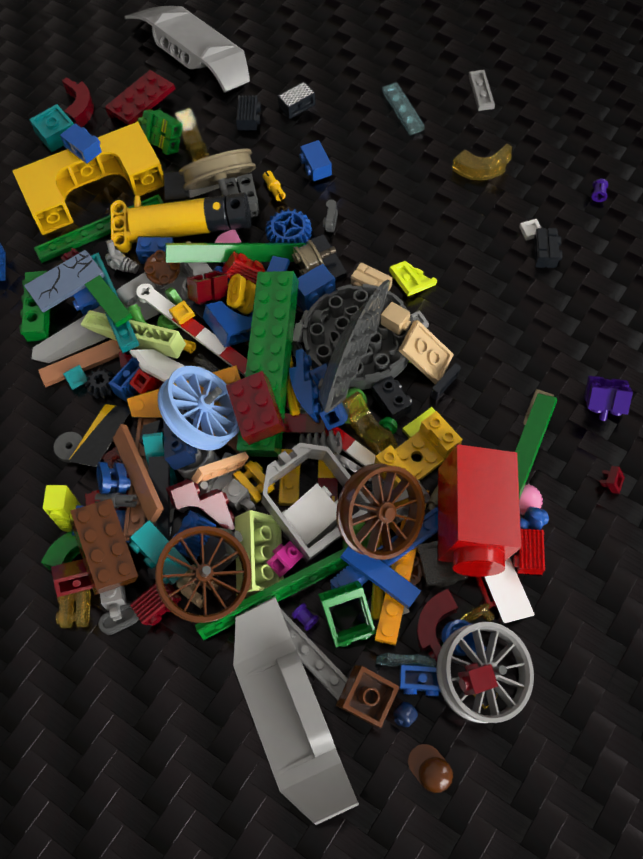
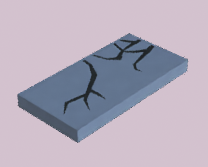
M84 250L25 284L24 287L44 313L86 288L84 284L100 275L103 278L104 273L89 253Z

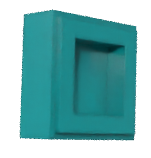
M80 365L63 373L72 390L87 382L86 375Z

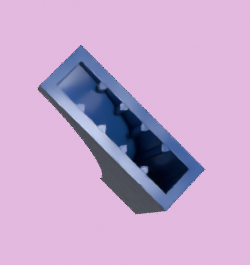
M222 301L206 304L203 319L224 348L250 341L252 317L234 312Z

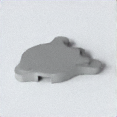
M338 453L335 454L340 463L351 471L356 472L362 468Z

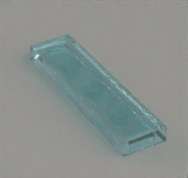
M398 83L384 86L382 89L384 95L409 135L424 130L425 125Z

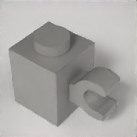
M235 478L222 490L228 497V505L237 513L242 508L246 511L256 510L255 504L250 501L249 490Z
M121 586L100 593L101 604L110 612V617L113 618V621L122 619L120 606L127 604L125 587Z

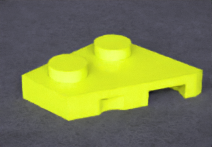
M406 261L390 266L389 272L407 296L435 286L437 283L436 278L430 279L424 276L422 270L414 268Z

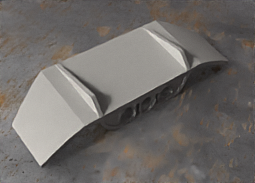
M153 7L125 16V19H140L149 23L152 26L153 37L157 46L188 69L208 67L224 92L250 82L244 50L184 7Z
M276 597L237 615L235 621L233 667L279 791L315 825L358 806L359 803L344 770Z

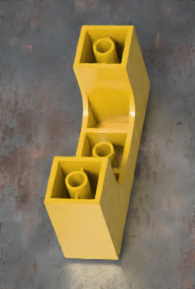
M138 122L97 137L100 141L102 152L88 164L66 149L13 170V174L42 235L74 223L66 206L65 199L72 190L109 175L124 177L135 196L144 195L164 186V174L160 161Z

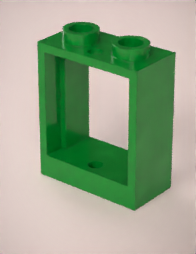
M359 581L318 594L332 640L336 647H346L351 642L359 639L366 640L371 635L376 634L364 590ZM358 598L365 623L336 632L329 607Z

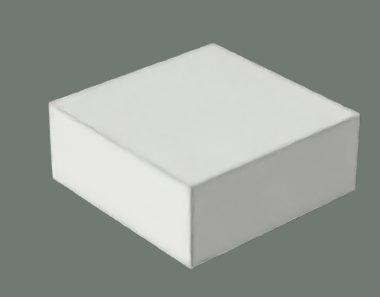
M537 219L520 223V229L525 240L534 239L536 229L541 228Z

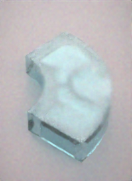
M385 653L376 657V664L399 668L401 665L436 667L435 658L418 654L399 655Z

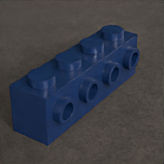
M178 409L182 415L187 413V410ZM187 417L186 420L193 425L194 420ZM163 419L164 459L173 470L195 463L197 448L177 437Z

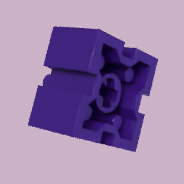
M588 375L584 398L590 411L600 413L599 420L606 421L608 411L616 416L628 414L633 391L629 387L627 380L604 379V377Z

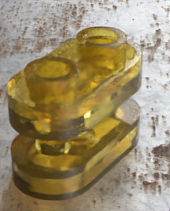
M90 589L57 597L60 607L59 612L56 613V622L60 624L61 628H71L73 621H76L77 627H87L89 625ZM74 601H76V613H74Z

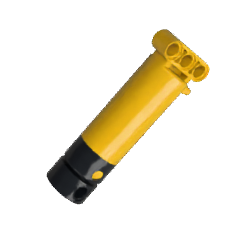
M245 192L141 206L140 196L136 195L134 197V207L128 208L121 200H117L111 205V240H113L114 246L121 253L129 252L132 248V243H136L138 237L175 238L251 227L250 206Z

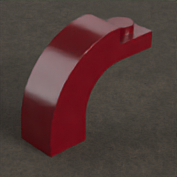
M66 77L62 80L66 93L72 96L75 101L64 112L74 124L76 123L82 128L93 114V101L85 83L81 81L77 84Z
M449 589L438 593L427 602L420 614L417 625L419 649L421 653L427 650L430 651L428 656L433 665H437L438 655L441 650L436 637V626L441 620L455 614L458 609Z

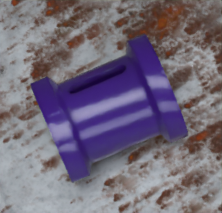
M597 179L593 182L594 192L591 196L593 201L603 202L607 199L606 189L609 185L608 181Z
M302 603L292 613V617L296 618L304 626L305 631H308L318 622L319 617L317 615L314 616L306 608L307 605Z

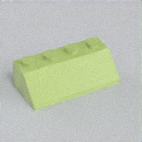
M249 510L236 516L235 530L242 534L243 540L240 543L247 552L251 564V583L245 596L250 597L284 579V576L279 577L266 563L275 555L272 551L282 544L281 528L271 515ZM239 557L236 558V571H242ZM236 574V589L239 591L242 585L243 574Z

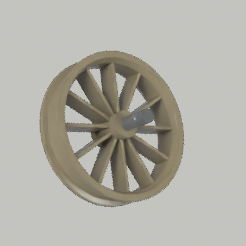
M251 149L222 152L184 166L179 170V174L183 176L185 181L184 189L194 190L219 184L222 191L221 194L229 195L225 179L232 177L236 179L237 176L246 175L256 169V164L252 163L250 157L252 154Z

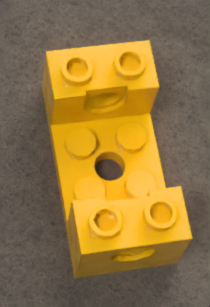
M435 411L421 422L419 432L399 447L394 449L390 445L376 455L374 464L381 463L401 467L409 471L420 481L440 466L457 444L461 445L463 439ZM413 454H419L422 457V460L420 462H415L412 460L411 456ZM387 472L380 473L384 480L386 478ZM398 476L395 477L393 490L401 481Z

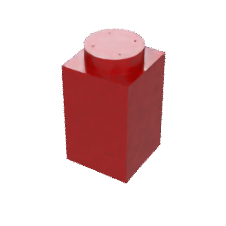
M457 444L438 468V560L453 562V570L461 575L474 577L497 575L505 570V561L521 548L517 452Z

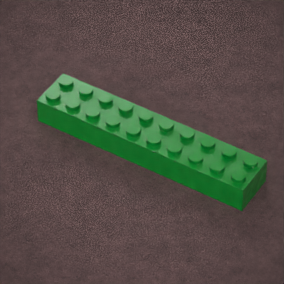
M294 271L258 272L245 377L260 371L264 372L270 381L284 423L299 280ZM239 431L236 450L239 453L246 452L249 457H278L281 454L283 432L249 445L242 438Z

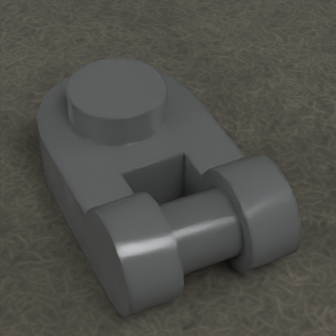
M328 200L326 202L327 217L323 219V228H326V232H334L338 216L336 201Z

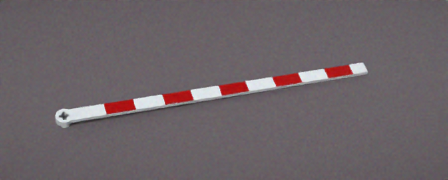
M145 283L138 286L136 293L140 302H147L231 367L237 366L238 372L245 376L247 358L231 346L224 348L215 334L193 318L179 325L169 313V309L174 307L175 304L157 292L150 284ZM149 291V295H142L143 292ZM287 398V400H286V408L289 410V404H288V398ZM300 404V413L307 414ZM339 427L330 429L333 430L335 435L338 431L340 432L342 451L364 467L375 463V454ZM326 428L327 436H329L330 430H327Z

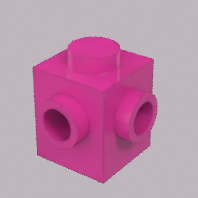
M289 541L285 546L282 544L277 546L272 551L275 555L266 563L279 577H282L304 555Z

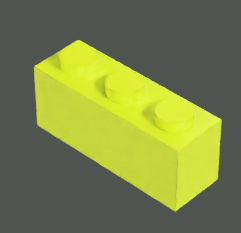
M46 485L43 503L44 511L62 531L71 532L73 528L69 519L70 510L76 509V505H82L67 485Z

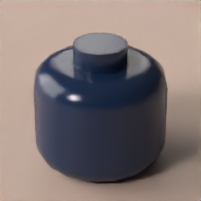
M402 702L393 711L394 721L399 726L409 727L418 718L417 710L412 704Z

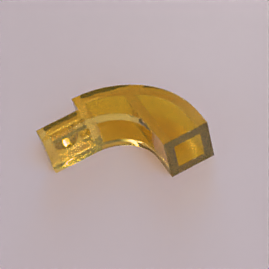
M191 108L176 112L177 120L183 122L181 135L192 162L209 157L206 144L199 134Z
M506 144L495 155L486 158L475 156L465 149L454 159L453 171L472 180L495 178L505 172L506 164L512 157V146Z
M355 392L342 402L353 429L374 453L378 455L390 445L394 449L398 447L392 432L383 428L374 419L360 392Z

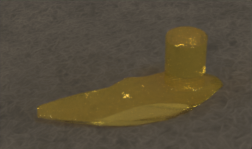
M483 604L468 612L460 620L469 622L483 615L490 622L495 616L489 610L490 604Z

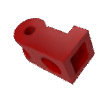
M139 368L129 384L140 394H144L147 390L154 391L160 389L164 382Z

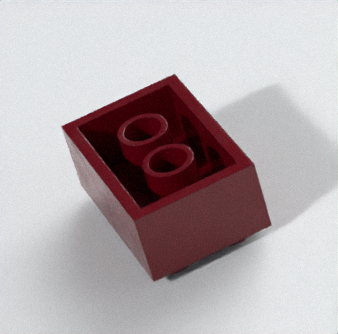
M263 371L226 385L241 436L249 445L286 431L270 381Z

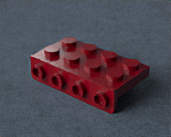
M149 70L105 106L108 117L111 119L116 117L125 124L131 125L138 121L139 117L143 116L144 110L152 109L173 92L175 86L170 81Z

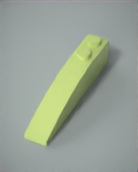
M89 310L81 322V326L116 340L106 314ZM129 320L140 344L135 348L142 350L154 349L165 356L179 358L186 345L179 331Z

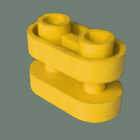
M240 274L233 275L228 283L227 305L234 309L237 308L244 315L253 312L256 285L249 280L246 281Z
M250 460L244 465L246 472L242 473L240 470H237L232 474V477L249 490L250 499L257 504L262 500L260 493L263 491L265 474L262 472L263 469L258 462ZM252 477L258 485L254 487V485L248 480L249 478ZM275 483L268 487L267 494L275 489L273 486Z

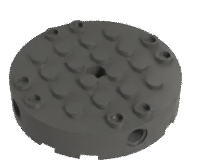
M363 284V286L345 285L338 287L336 291L330 294H324L313 304L306 315L303 326L305 352L311 357L313 369L327 362L329 364L334 352L333 346L336 338H340L350 321L351 315L361 308L378 286ZM390 291L387 292L382 312L391 302L407 310L403 301ZM411 313V324L400 335L382 326L380 318L376 335L371 337L367 354L361 359L357 375L351 380L349 388L371 389L378 382L389 376L395 378L404 370L409 360L398 350L413 323Z

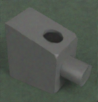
M219 528L230 533L239 542L243 540L242 534L239 531L235 530L232 532L230 529ZM210 536L208 542H206L204 546V564H207L220 540L219 538ZM222 540L209 566L213 567L235 553V551ZM237 554L213 569V572H222L238 558Z

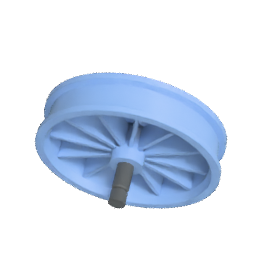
M184 366L175 370L169 379L161 385L158 392V406L162 418L171 431L185 443L202 450H216L226 445L240 431L226 388L227 384L212 372L196 366ZM219 401L221 406H216L214 403ZM178 409L187 410V413L182 415ZM187 417L194 420L193 425L186 420ZM199 423L201 424L202 431L198 430Z

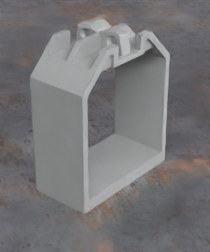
M299 443L292 448L290 454L283 451L278 455L277 461L275 460L267 466L261 503L287 538L304 555L302 558L308 563L341 538L338 527L308 548L267 494L268 487L308 458L322 460L342 487H344L351 476L329 447ZM359 491L355 503H370L364 494ZM359 510L352 516V519L366 514L367 511Z

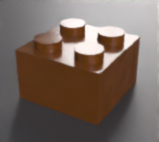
M354 665L336 706L373 726L381 728L400 686L363 666Z

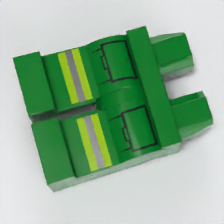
M144 110L143 118L147 120V123L143 124L141 128L148 141L161 148L162 152L166 155L177 153L180 144V138L178 137H181L183 122L163 113L161 110Z

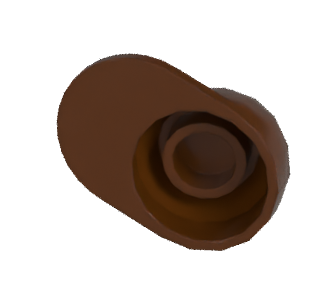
M421 744L410 752L408 758L409 769L419 783L432 793H441L447 790L452 783L453 771L439 751L431 745Z

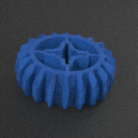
M288 208L284 212L281 209L280 213L275 212L274 216H270V221H267L265 230L270 243L306 244V241L311 239V222L307 215H303L302 211L297 213L296 209L290 211Z

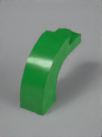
M72 531L58 538L47 550L41 562L47 569L51 570V566L71 562L81 553L76 537L72 536Z

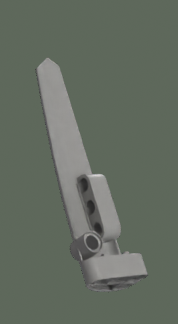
M206 262L180 263L178 278L170 284L157 285L152 283L144 272L121 286L116 292L126 308L135 304L141 307L140 311L146 321L160 314V312L147 302L142 303L139 301L136 293L138 286L145 283L150 284L167 299L165 291L172 287L177 291L181 299L186 301L188 300L187 277L201 274L204 279V273L213 271ZM149 291L143 292L142 295H149ZM101 306L93 310L105 314ZM83 316L34 346L32 359L51 364L101 342L108 337L82 327L81 322L85 318Z

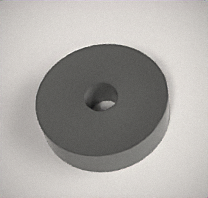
M66 432L60 435L54 443L55 454L61 461L71 463L69 459L83 438L75 432Z

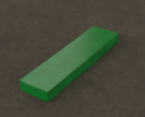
M100 275L84 284L117 328L133 318L128 309Z

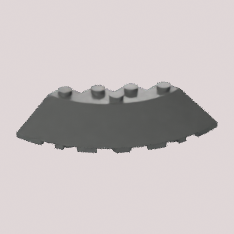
M385 280L361 308L351 315L350 321L340 338H336L333 346L334 352L329 361L324 379L321 378L318 384V389L320 390L319 399L324 412L329 413L346 399L350 382L356 377L360 361L367 354L370 339L376 335L391 280Z

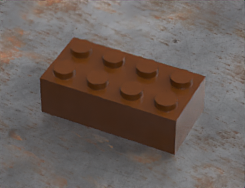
M112 499L70 510L69 519L94 595L135 582L138 574Z

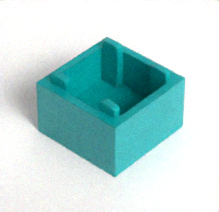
M58 104L29 119L35 134L51 152L64 146L60 134L74 124Z

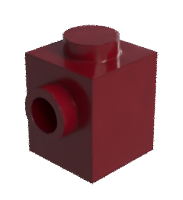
M477 662L466 665L465 671L458 672L459 686L464 695H474L498 687L492 664L479 666Z

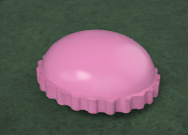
M525 484L519 499L520 514L522 516L525 515L527 508L530 506L540 509L543 504L540 491L533 485Z

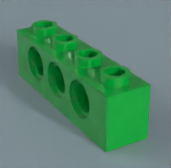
M47 271L25 272V280L22 281L24 294L21 297L23 309H21L22 324H20V333L27 342L41 341L49 338L50 309L43 313L24 287L25 284Z

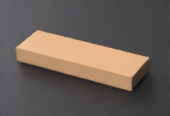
M242 452L199 467L191 479L194 483L199 484L241 469L249 456L246 452Z

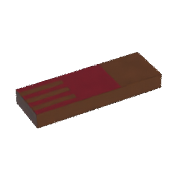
M285 413L284 426L286 431H283V433L314 434L318 432L322 434V431H326V426L320 415V422L316 423L308 414L300 413L298 416H292L290 413Z

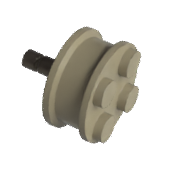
M308 240L306 245L300 248L293 247L294 253L291 256L295 264L298 263L301 269L299 273L302 276L317 266L324 264L322 259L336 253V249L332 246L319 253L313 242Z

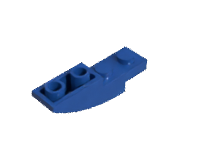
M303 349L296 350V367L289 368L292 388L303 409L318 423L320 422L319 413L321 412L318 399L320 390L313 383V378L309 372L310 366H312L310 355H307Z

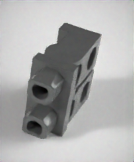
M252 173L237 176L238 187L235 177L225 179L226 184L232 183L234 185L227 187L228 193L245 192L249 201L251 217L258 216L259 204ZM243 180L250 181V183L241 184Z

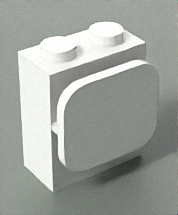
M318 484L314 485L283 513L287 521L309 548L338 527L336 519L338 500L334 502L330 498L331 492L325 486L321 488Z

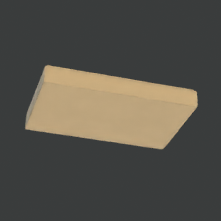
M418 320L413 321L398 350L434 384L443 377L454 355Z

